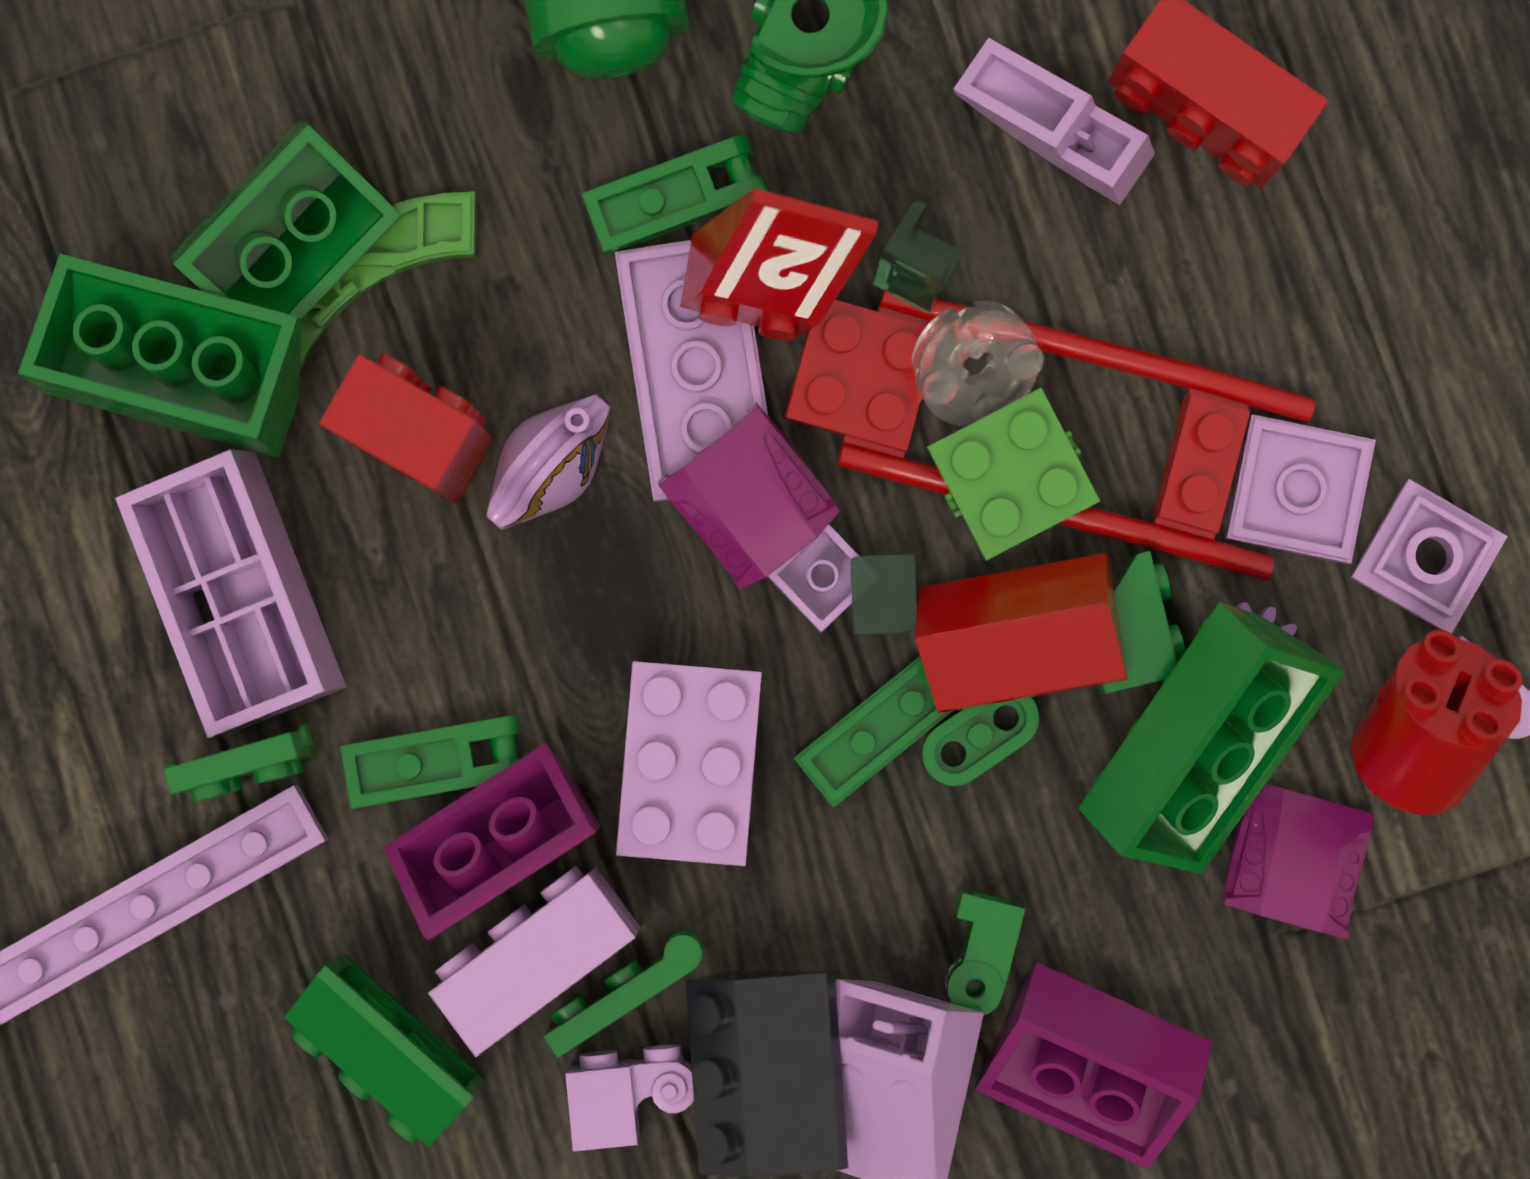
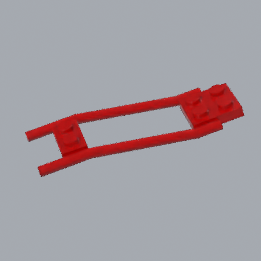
M886 283L881 291L878 311L835 300L821 323L805 333L783 419L844 436L837 456V466L944 495L948 494L949 491L936 466L904 458L910 443L940 330L938 329L939 325L1188 388L1187 395L1183 397L1152 516L1154 518L1153 523L1089 507L1058 524L1148 547L1262 580L1270 578L1274 568L1273 556L1214 539L1216 533H1219L1250 415L1249 406L1309 422L1315 410L1316 401L1314 398L1197 364L945 301Z

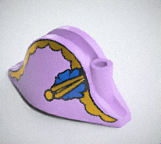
M595 394L536 414L517 426L507 438L500 453L486 517L503 530L562 508L575 501L590 485L595 474L612 407Z

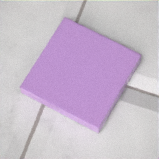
M1250 415L1244 434L1224 539L1346 565L1351 564L1376 440Z

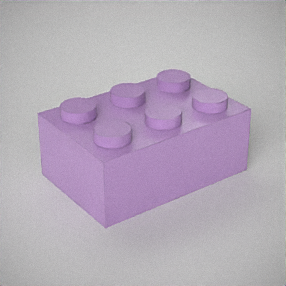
M633 661L616 855L746 866L762 672Z
M577 866L573 867L541 892V895L547 901L546 904L534 913H531L525 904L488 931L494 943L480 952L473 942L435 971L442 982L432 989L429 995L475 1057L637 936L641 928L596 866L585 875L581 873Z

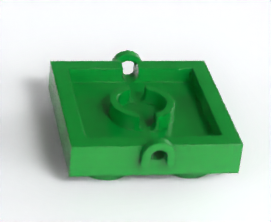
M306 724L299 725V732H289L179 765L176 762H172L163 771L170 795L190 792L192 801L198 802L243 790L240 778L252 774L255 783L259 784L305 772L302 760L317 756L318 752L312 731H309Z

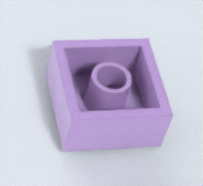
M828 524L815 540L771 573L768 578L821 633L868 589L879 576Z

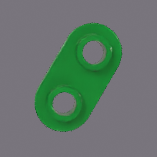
M1029 697L961 709L932 729L924 739L921 758L925 770L934 780L948 786H961L973 781L1032 739L1039 724V713L1034 700ZM1004 705L1011 707L1016 713L1015 725L1005 731L1000 730L993 720L995 711ZM951 741L958 742L964 749V758L956 766H948L941 758L943 746Z

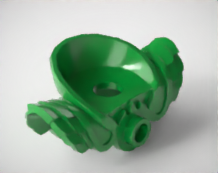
M756 0L750 19L759 23V26L753 33L749 52L739 69L738 81L732 93L735 105L743 113H746L747 116L776 130L797 133L802 131L810 113H813L815 107H818L825 100L829 91L832 90L841 94L853 67L869 57L881 41L889 13L887 0H820L829 11V20L822 30L815 33H806L799 30L792 21L791 13L793 7L800 0Z

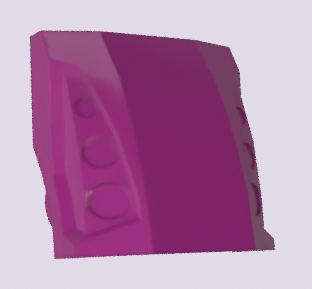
M758 403L747 410V414L686 465L670 476L666 474L658 481V486L712 550L732 576L739 589L768 577L815 540L840 511L836 501Z
M1265 784L1236 825L1220 903L1348 940L1350 934L1348 926L1354 894L1371 836L1374 814Z

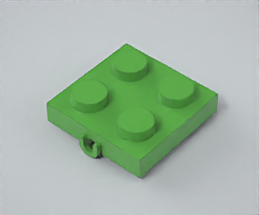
M1042 388L926 447L949 491L944 497L955 518L962 516L985 561L1100 502L1077 455L1081 454L1080 449L1075 445L1070 430L1064 432Z

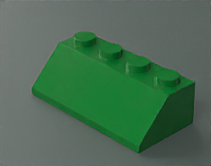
M59 254L18 374L44 393L279 458L299 399L301 319L290 314Z
M1219 602L1212 614L1203 621L1198 634L1177 665L1166 675L1161 688L1142 716L1131 726L1126 739L1107 767L1096 777L1093 787L1078 809L1120 856L1202 874L1345 671L1337 663L1261 615Z

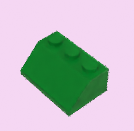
M300 120L169 257L172 263L203 292L290 314L302 319L392 226L401 214L309 124Z
M346 954L323 967L284 1017L294 1027L290 1035L302 1049L315 1058H319L324 1053L342 1069L338 1074L342 1084L364 1101H367L372 1096L390 1112L385 1119L391 1128L412 1144L420 1139L429 1147L469 1104L486 1082V1079Z

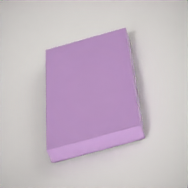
M691 240L615 252L654 502L669 500L658 486V481L666 474L670 476L686 465L747 414V410L755 403H758L768 415L754 325L738 321L734 326L713 325L700 320L698 311L680 307Z

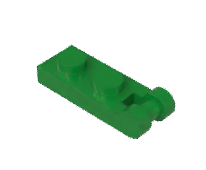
M743 134L728 138L581 193L604 256L720 214L753 188L769 192L763 176H756L749 159L754 154L748 135ZM726 166L732 184L715 190L708 171Z
M518 714L340 746L350 808H360L481 785L520 760L515 734L521 733ZM490 739L494 764L476 767L472 742Z
M690 930L674 932L667 941L664 955L643 968L640 967L636 959L629 962L604 979L609 990L587 1003L584 996L580 994L552 1012L550 1017L555 1025L549 1028L543 1037L556 1058H559L692 972L699 966L702 959L703 943L701 938Z

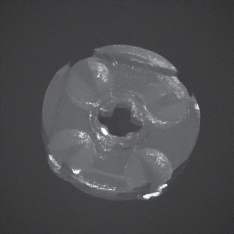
M974 301L973 303L976 307L965 308L957 313L952 307L940 313L925 327L914 346L912 368L916 372L915 382L919 396L933 414L950 424L966 427L1028 395L1033 388L1038 372L1043 366L1044 356L1035 342L1032 331L1012 309L994 301ZM984 352L989 353L986 359V367L978 374L968 376L969 372L963 366L965 360L968 357L979 359Z

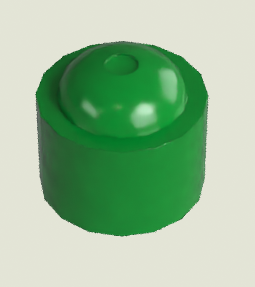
M524 0L535 55L546 59L558 60L559 64L570 73L589 79H614L636 74L647 69L663 56L671 39L678 37L689 28L685 0Z

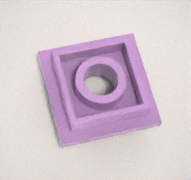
M1407 479L1350 578L1433 627L1453 633L1508 536L1414 481ZM1426 538L1439 542L1446 553L1445 565L1435 575L1424 572L1416 561L1417 547Z

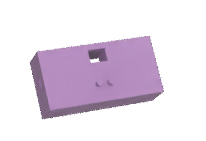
M230 449L115 498L208 738L235 733L347 687L256 452ZM200 590L204 591L214 617L213 621L206 624L203 622L193 593Z

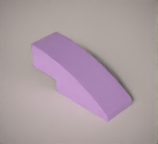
M990 38L987 39L953 89L956 95L1015 139L1118 205H1121L1155 155L1147 134L1097 107L1090 94Z

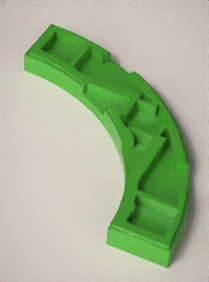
M475 191L440 193L394 204L395 206L393 207L401 216L301 319L300 371L325 329L347 306L369 289L405 270L427 263L448 259L476 258L477 194Z

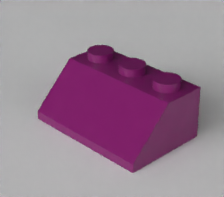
M544 743L384 846L383 849L421 933L429 940L596 833L600 825L579 786L549 746Z
M1036 962L1011 1004L978 1078L975 1091L1149 1169L1199 1101L1213 1042L1132 1006L1121 999L1112 997L1079 982L1064 973L1057 972Z

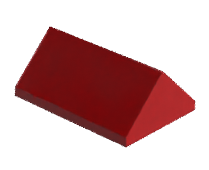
M1107 553L919 588L915 640L938 713L1128 680Z

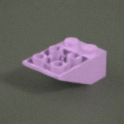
M836 979L848 1168L837 1171L860 1179H948L984 1013L876 981Z

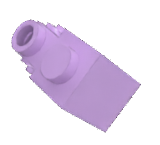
M662 1044L643 1048L644 1059L618 1060L616 1050L580 1054V1064L570 1065L565 1073L573 1151L638 1145L640 1138L638 1104L647 1097L652 1096L658 1108L667 1113L676 1114L692 1105L694 1101L692 1066L682 1057L681 1044Z

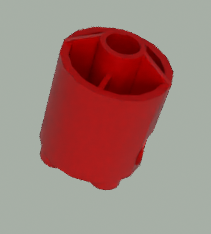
M1444 630L1429 632L1423 641L1410 646L1396 665L1395 671L1379 691L1353 731L1350 752L1356 773L1374 795L1396 809L1415 815L1441 814L1458 806L1520 722L1522 698L1519 689L1523 681L1520 671L1511 662L1498 659L1479 645L1458 639L1450 632Z

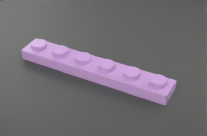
M293 785L1 950L0 1026L328 841L327 835L299 785Z

